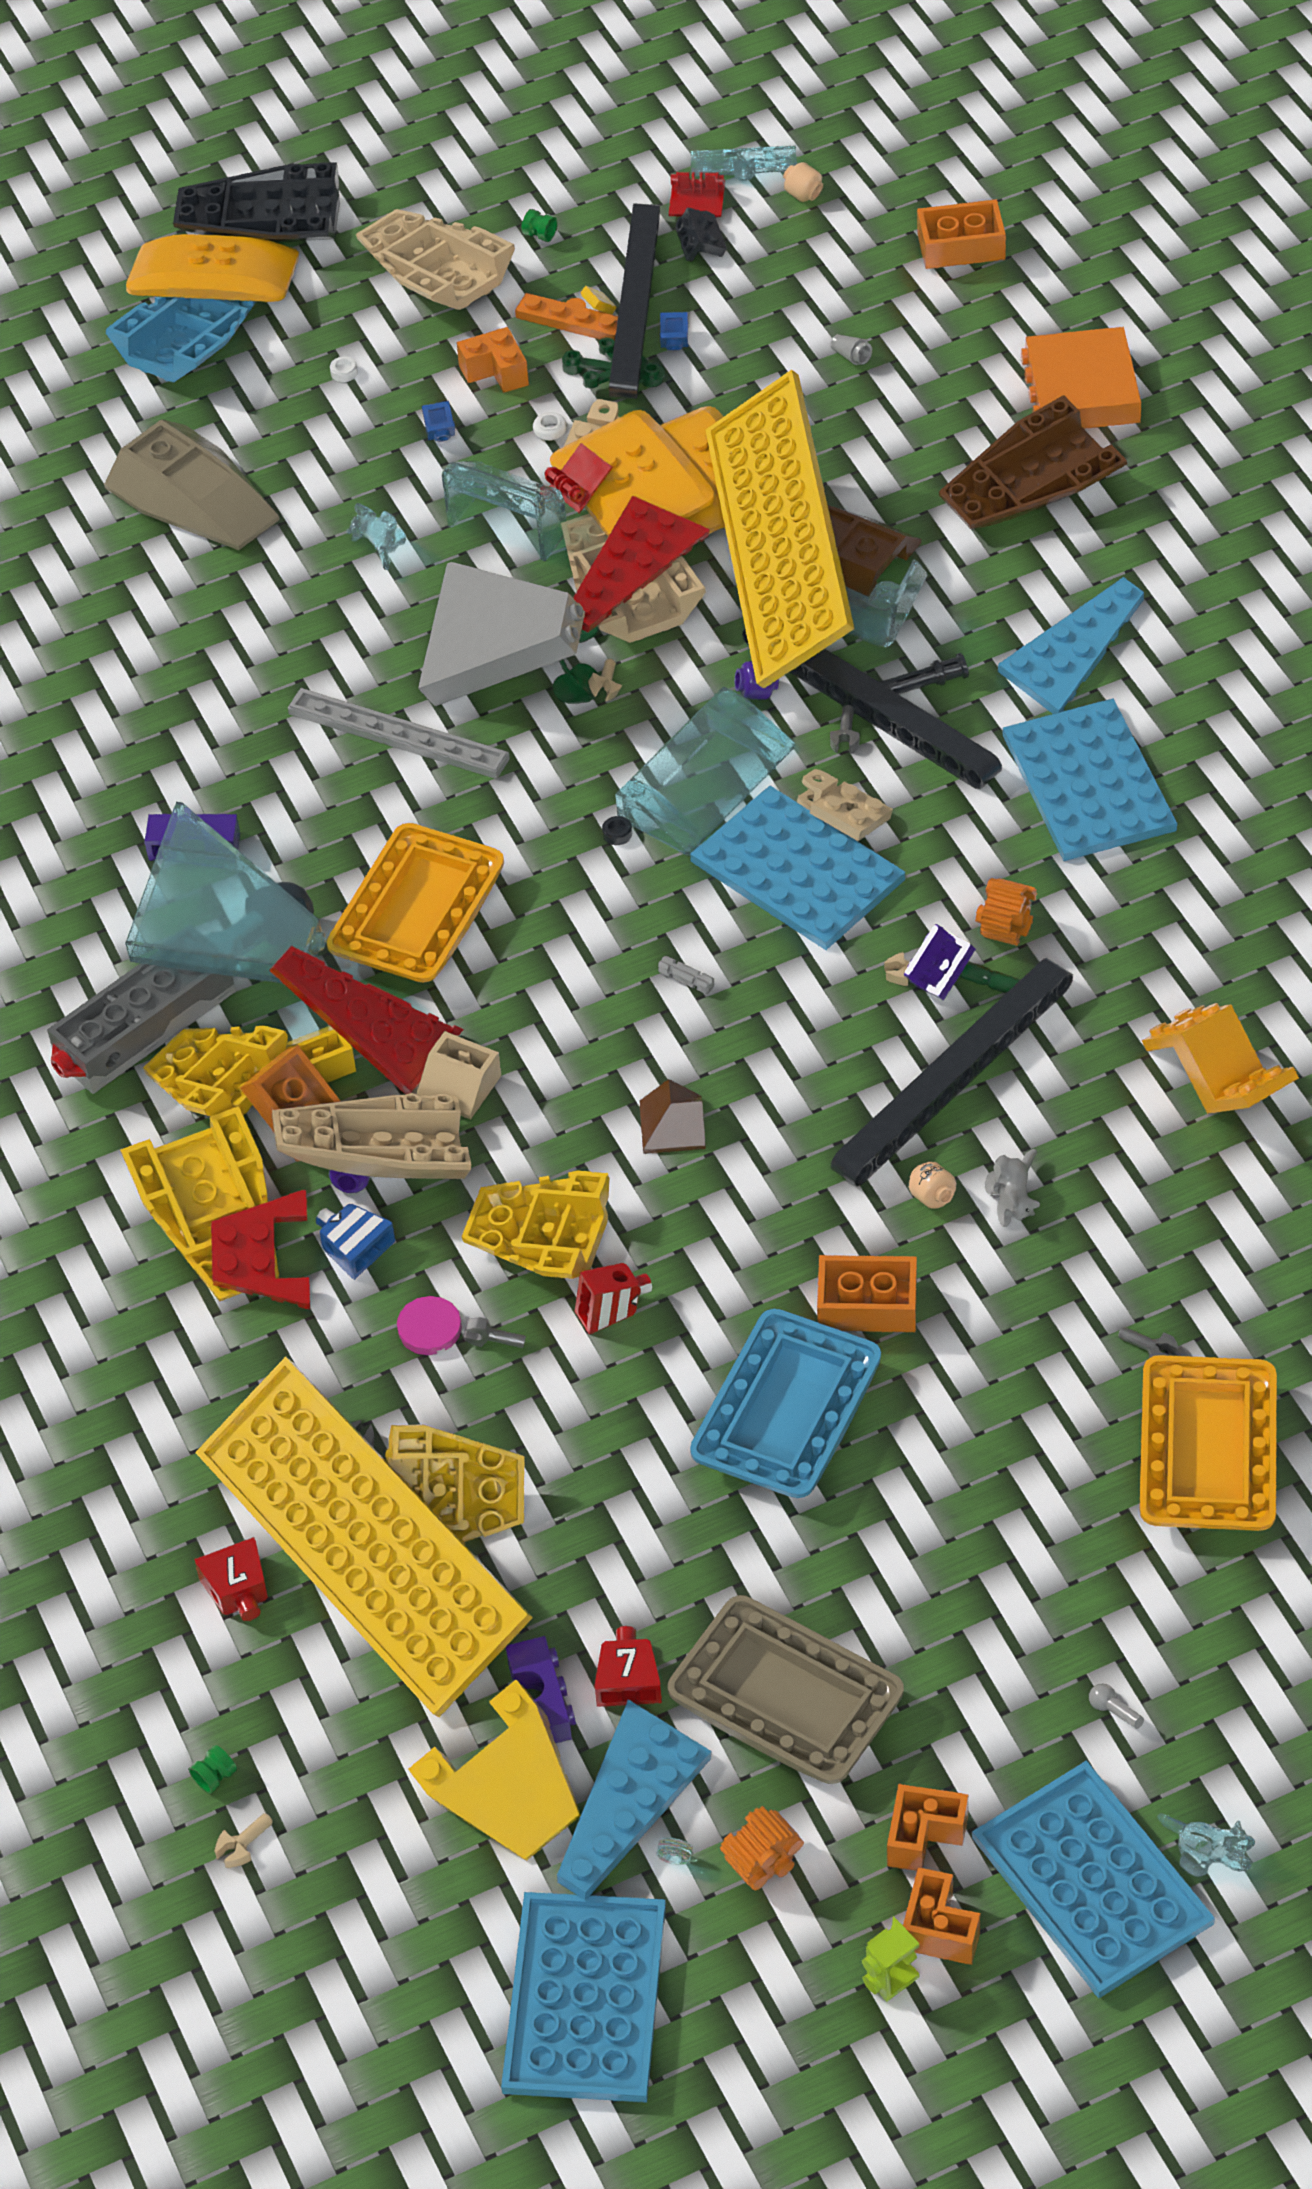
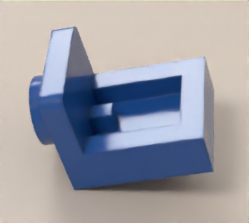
M688 312L660 313L661 348L676 351L682 349V347H688Z
M449 401L422 406L428 440L442 442L450 439L451 436H455V423L452 419Z

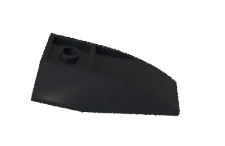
M337 162L283 165L180 187L178 189L173 225L175 228L199 235L253 237L272 242L335 239L340 206Z

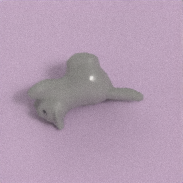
M1036 1149L1028 1151L1022 1161L1019 1158H1009L1006 1155L999 1156L995 1161L994 1171L987 1175L985 1190L988 1195L996 1194L999 1196L997 1215L1003 1227L1010 1224L1011 1217L1023 1220L1025 1217L1035 1215L1033 1209L1040 1206L1038 1201L1032 1200L1026 1193L1028 1171L1033 1159L1037 1155Z

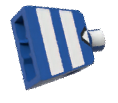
M347 1204L337 1214L328 1208H324L316 1217V1224L322 1227L320 1238L323 1250L353 1280L363 1273L395 1242L392 1222L354 1204Z

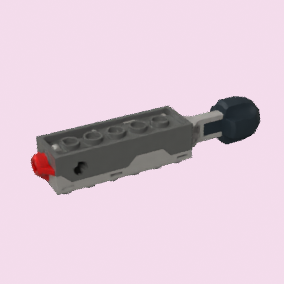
M279 882L265 888L246 902L247 919L226 934L210 936L205 940L194 929L189 928L47 1029L52 1046L51 1065L53 1069L63 1078L74 1077L92 1094L96 1093L235 993L233 975L236 974L239 962L264 944L276 949L278 947H286L304 934L310 927L314 913L313 902L305 889L292 882Z

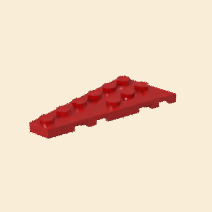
M632 495L573 597L585 611L581 630L589 633L610 616L617 606L622 602L625 604L637 590L645 588L670 568L677 558L682 554L685 556L692 550V546L699 541L705 540L709 536L710 529Z
M290 946L269 970L405 1095L411 1093L420 1083L429 1052L444 1031L459 1036L464 1030L456 1025L450 1026L439 1021V1017L431 1013L425 1014L413 1008L411 1003L369 983L365 985L353 979V975L345 971L340 973L326 966L324 961L293 946Z

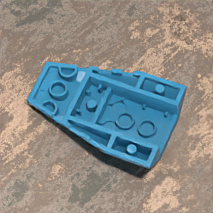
M155 297L154 303L148 305L144 302L137 305L106 328V335L129 366L163 378L166 381L175 382L225 346L256 301Z

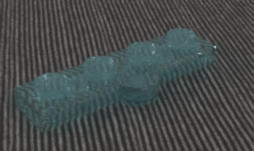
M796 145L691 151V173L695 172L696 177L700 176V172H703V177H705V173L719 172V175H734L740 181H747L752 179L755 174L785 172L790 165H797Z

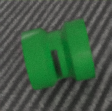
M529 209L523 218L521 230L524 235L530 237L538 236V239L550 242L557 231L558 221L555 216L549 214L543 216L541 212Z
M214 1745L206 1752V1757L202 1761L193 1763L188 1768V1771L201 1789L208 1794H212L220 1786V1781L223 1778L231 1777L237 1771V1767L232 1758L221 1747Z

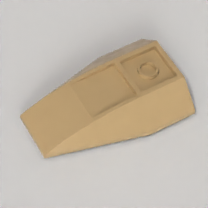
M409 1093L406 1095H392L272 1110L277 1151L314 1166L343 1173L383 1178L465 1179L471 1170L468 1147H461L459 1138L461 1111L457 1096H450L448 1094L427 1096Z

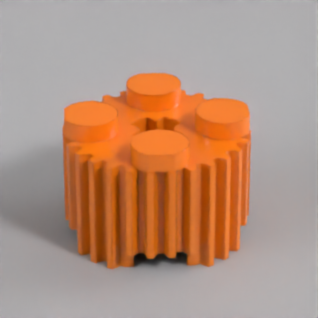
M991 878L986 886L987 900H985V905H979L976 912L975 921L981 923L980 934L989 939L1018 946L1020 937H1026L1031 929V924H1033L1034 916L1030 915V900L1036 901L1037 890L1035 887L1001 878Z
M761 1806L759 1809L756 1808L754 1812H749L745 1817L748 1823L742 1826L740 1831H737L736 1836H733L730 1832L724 1838V1842L721 1843L722 1846L720 1847V1850L725 1854V1860L755 1891L763 1887L773 1875H777L779 1878L787 1875L795 1865L792 1861L793 1855L804 1844L799 1834L778 1811L770 1810L768 1812L764 1806Z

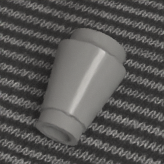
M837 334L831 341V348L854 365L867 363L872 355V346L868 344L866 339Z

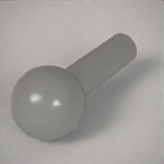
M1104 1683L1097 1684L1090 1690L1089 1702L1095 1709L1101 1711L1109 1710L1135 1729L1143 1725L1144 1717L1116 1699L1115 1690L1110 1685Z

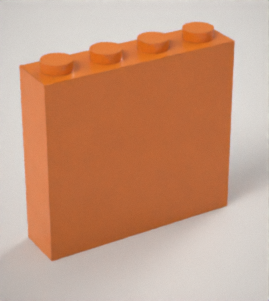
M1124 327L1025 337V348L1021 349L1022 365H1027L1025 367L1026 384H1031L1029 386L1030 403H1035L1033 405V412L1065 395L1080 411L1081 426L1084 429L1141 423V399Z

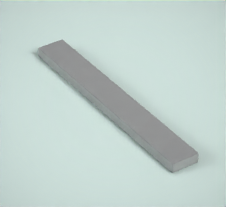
M300 688L288 706L289 715L494 779L499 777L510 759L509 752L303 688Z

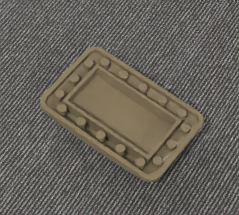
M738 1595L730 1598L670 1677L668 1693L675 1702L758 1751L816 1780L827 1784H836L847 1777L903 1697L904 1686L901 1679L895 1674L748 1596Z

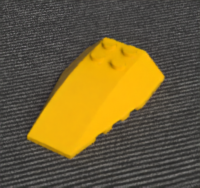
M239 1106L210 1116V1128L160 1147L154 1148L151 1140L148 1139L120 1149L144 1207L219 1302L239 1295L241 1292L213 1285L211 1221L268 1202L262 1157ZM275 1251V1273H276V1279H279V1272H278V1265H277V1258H276V1251Z

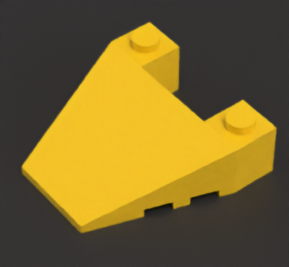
M515 1680L489 1701L509 1728L458 1770L436 1747L426 1753L408 1770L426 1794L436 1803L527 1861L581 1815L568 1776L565 1774L558 1747L550 1730L548 1717L530 1693Z

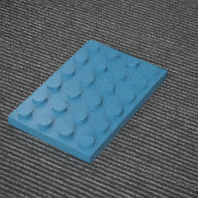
M1114 698L1003 727V738L1063 861L1177 831V822Z
M771 785L690 854L693 864L824 950L830 948L905 880V871L850 836L810 814V810Z
M1087 1760L972 1831V1839L1098 1999L1204 1932L1215 1923V1917Z
M524 1892L501 2084L502 2094L647 2103L666 1900L589 1896L584 1900L578 1895Z

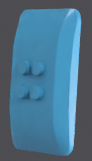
M770 1309L763 1312L691 1442V1457L695 1462L789 1497L804 1498L810 1495L839 1446L871 1383L881 1360L880 1348L872 1341L780 1309Z

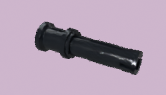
M958 653L955 658L941 662L935 660L929 667L879 682L897 694H901L935 683L942 686L945 685L946 681L959 677L963 679L969 678V672L963 654Z

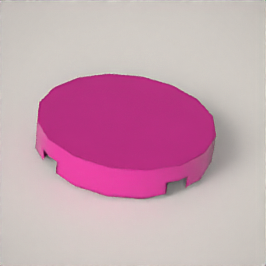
M427 1296L417 1298L406 1304L399 1313L397 1329L399 1337L407 1349L416 1354L433 1355L444 1348L446 1351L456 1343L460 1337L462 1324L459 1311L453 1303L442 1297Z

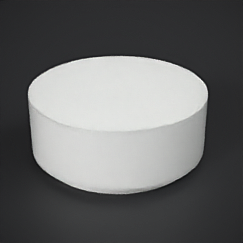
M346 356L334 359L330 364L331 377L337 382H349L355 379L358 374L356 361Z

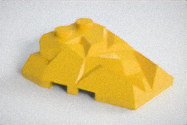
M256 1026L253 1033H243L240 1027H231V1034H218L216 1028L183 1029L143 1067L146 1075L188 1111L213 1116L239 1106L244 1115L249 1111L252 1103L240 1087L286 1050L288 1035L284 1030L268 1026Z
M573 1171L568 1172L569 1178L551 1181L549 1176L539 1177L540 1183L522 1186L520 1181L480 1187L461 1238L464 1243L542 1276L569 1279L579 1277L580 1272L591 1269L608 1222V1213L605 1206L609 1198L610 1177L608 1173Z
M425 1424L391 1425L389 1449L386 1450V1462L464 1545V1542L480 1536L487 1537L524 1523L523 1455L442 1431Z

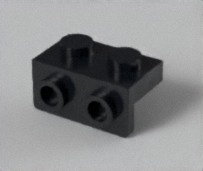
M687 207L682 217L678 218L675 226L686 260L692 262L699 251L722 257L727 248L715 215L708 211H699Z

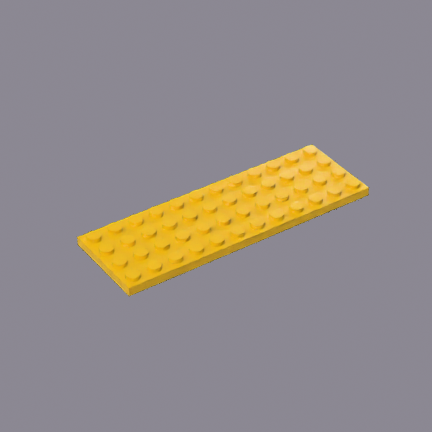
M792 369L706 429L756 683L762 688H766L855 629L800 378Z
M284 1357L195 1452L429 1711L437 1717H440L533 1618L287 1357Z

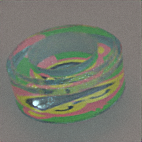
M663 1838L658 1842L656 1855L666 1863L684 1865L691 1861L693 1846L680 1839Z

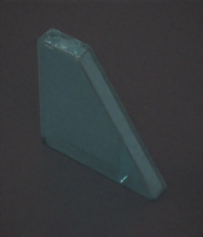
M176 801L125 942L130 962L282 983L269 970L290 946L317 958L318 952L323 951L326 941V935L321 931L319 919L183 802Z

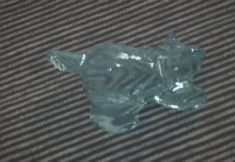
M357 503L354 509L358 516L352 518L350 528L347 529L346 533H352L351 541L353 542L363 537L370 540L378 551L384 570H388L391 563L388 553L395 552L400 545H404L406 535L402 529L397 527V521L391 513L383 511L378 518L376 513L367 506Z
M1163 1813L1157 1816L1165 1828L1179 1834L1178 1846L1181 1853L1179 1864L1187 1873L1197 1877L1206 1875L1212 1863H1222L1231 1870L1239 1872L1251 1868V1860L1244 1856V1854L1255 1845V1839L1246 1834L1239 1820L1236 1821L1231 1829H1221L1204 1822H1190L1186 1824Z

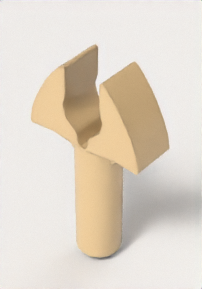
M613 659L605 660L601 676L593 673L588 681L595 697L600 688L604 687V690L607 692L605 701L615 698L622 685L612 681L616 665Z
M904 952L898 953L886 960L884 968L887 981L908 986V979L904 976V973L907 970L909 961L904 959Z
M263 1813L238 1836H230L224 1830L220 1834L215 1847L217 1860L227 1850L236 1849L234 1853L224 1860L226 1868L237 1867L250 1862L252 1859L250 1852L247 1851V1846L272 1825L271 1817Z

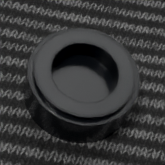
M622 816L608 818L602 825L604 840L611 845L627 843L632 837L631 822Z

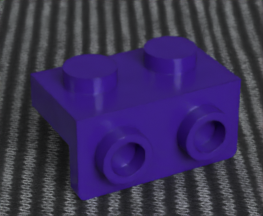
M935 924L932 930L925 936L924 942L915 957L909 962L904 976L916 987L944 1001L976 948L970 943L948 933L942 926Z

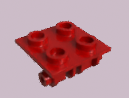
M689 172L671 174L672 189L669 216L682 217L688 207L699 211H708L714 214L715 217H722L725 190L724 175H719V172L705 173L704 179L703 172H700V178L696 179L695 172H692V179H690Z
M580 443L561 470L557 467H548L544 475L546 481L551 484L548 489L580 514L613 467L584 444Z

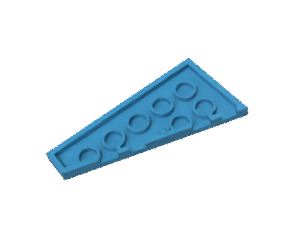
M1123 577L998 664V672L1052 714L1063 712L1068 701H1072L1075 697L1076 690L1080 684L1087 680L1105 655L1108 645L1118 637L1119 630L1123 624L1130 620L1143 602L1144 592Z
M628 1700L558 1871L557 1883L586 1900L711 1760L712 1751Z

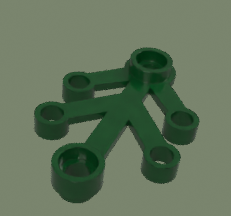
M606 337L598 342L599 353L605 355L611 362L584 358L579 351L569 350L562 357V370L569 375L579 374L584 368L604 371L599 374L596 371L585 372L583 374V385L586 388L593 389L607 381L610 384L615 341L612 338ZM643 356L639 384L642 383L650 388L661 385L665 378V369L657 363H649Z

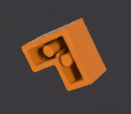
M508 327L456 342L459 367L468 384L494 376L503 393L529 385L527 361Z
M898 1784L887 1843V1866L917 1871L918 1867L923 1868L928 1841L963 1846L968 1820L969 1794Z
M918 1867L903 1923L906 1930L919 1942V1948L914 1952L972 1965L980 1936V1913L950 1907L953 1897V1874Z

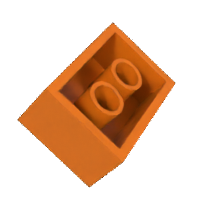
M997 199L917 209V234L925 269L1005 260L1006 234Z
M298 1045L284 1050L240 1087L273 1132L272 1110L341 1102Z
M819 1255L818 1323L841 1331L916 1332L917 1257Z

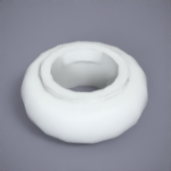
M555 412L543 413L533 423L535 435L540 439L548 441L562 437L567 429L565 418Z

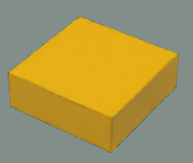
M585 286L581 291V296L593 309L608 314H613L616 310V305L603 292Z

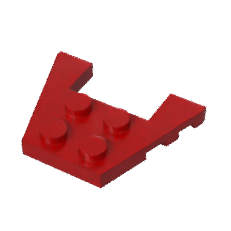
M300 1190L211 1221L212 1281L214 1286L249 1295L255 1293L271 1297L272 1301L280 1303L286 1301L298 1304V1307L303 1309H311L309 1277L276 1279L274 1223L307 1221L306 1190Z

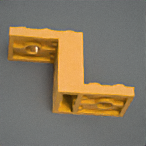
M1214 1003L1206 1008L1203 1005L1193 1010L1191 1008L1185 1009L1174 1016L1176 1021L1169 1024L1164 1022L1149 1030L1151 1035L1141 1040L1146 1051L1174 1047L1207 1114L1249 1108L1299 1079L1294 1067L1281 1069L1280 1065H1277L1268 1070L1265 1067L1263 1068L1231 1004L1219 1006L1218 1003Z

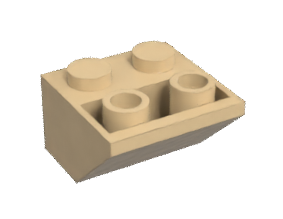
M444 1031L429 1052L417 1094L427 1096L448 1094L450 1096H457L461 1116L471 1120L501 1077L499 1052Z

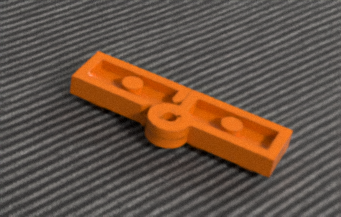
M525 293L515 309L517 319L596 339L608 337L615 341L618 316L586 308L585 301L580 298H571L565 303Z

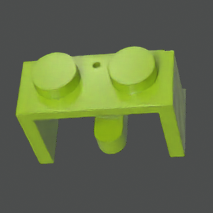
M894 1916L890 1930L886 1928L867 1942L866 1957L862 1960V1964L867 1971V1974L862 1977L866 1987L873 1994L879 1993L886 2002L920 1977L919 1972L911 1965L917 1959L914 1951L919 1948V1942Z

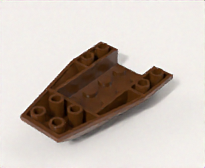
M1063 395L1017 421L939 491V496L969 529L981 528L1014 519L1078 493L1127 465V460L1112 444L1102 448L1081 426L1080 411Z
M827 505L851 610L862 614L877 597V579L896 556L907 561L921 544V539L875 519Z

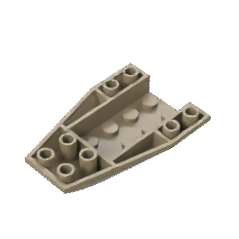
M162 419L120 449L104 483L108 491L142 514L236 550L242 549L279 521L278 514L221 448L184 424Z

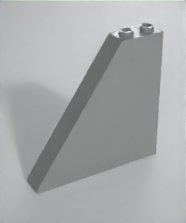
M454 562L447 563L418 689L434 706H438L573 656L577 653L585 611L567 592Z

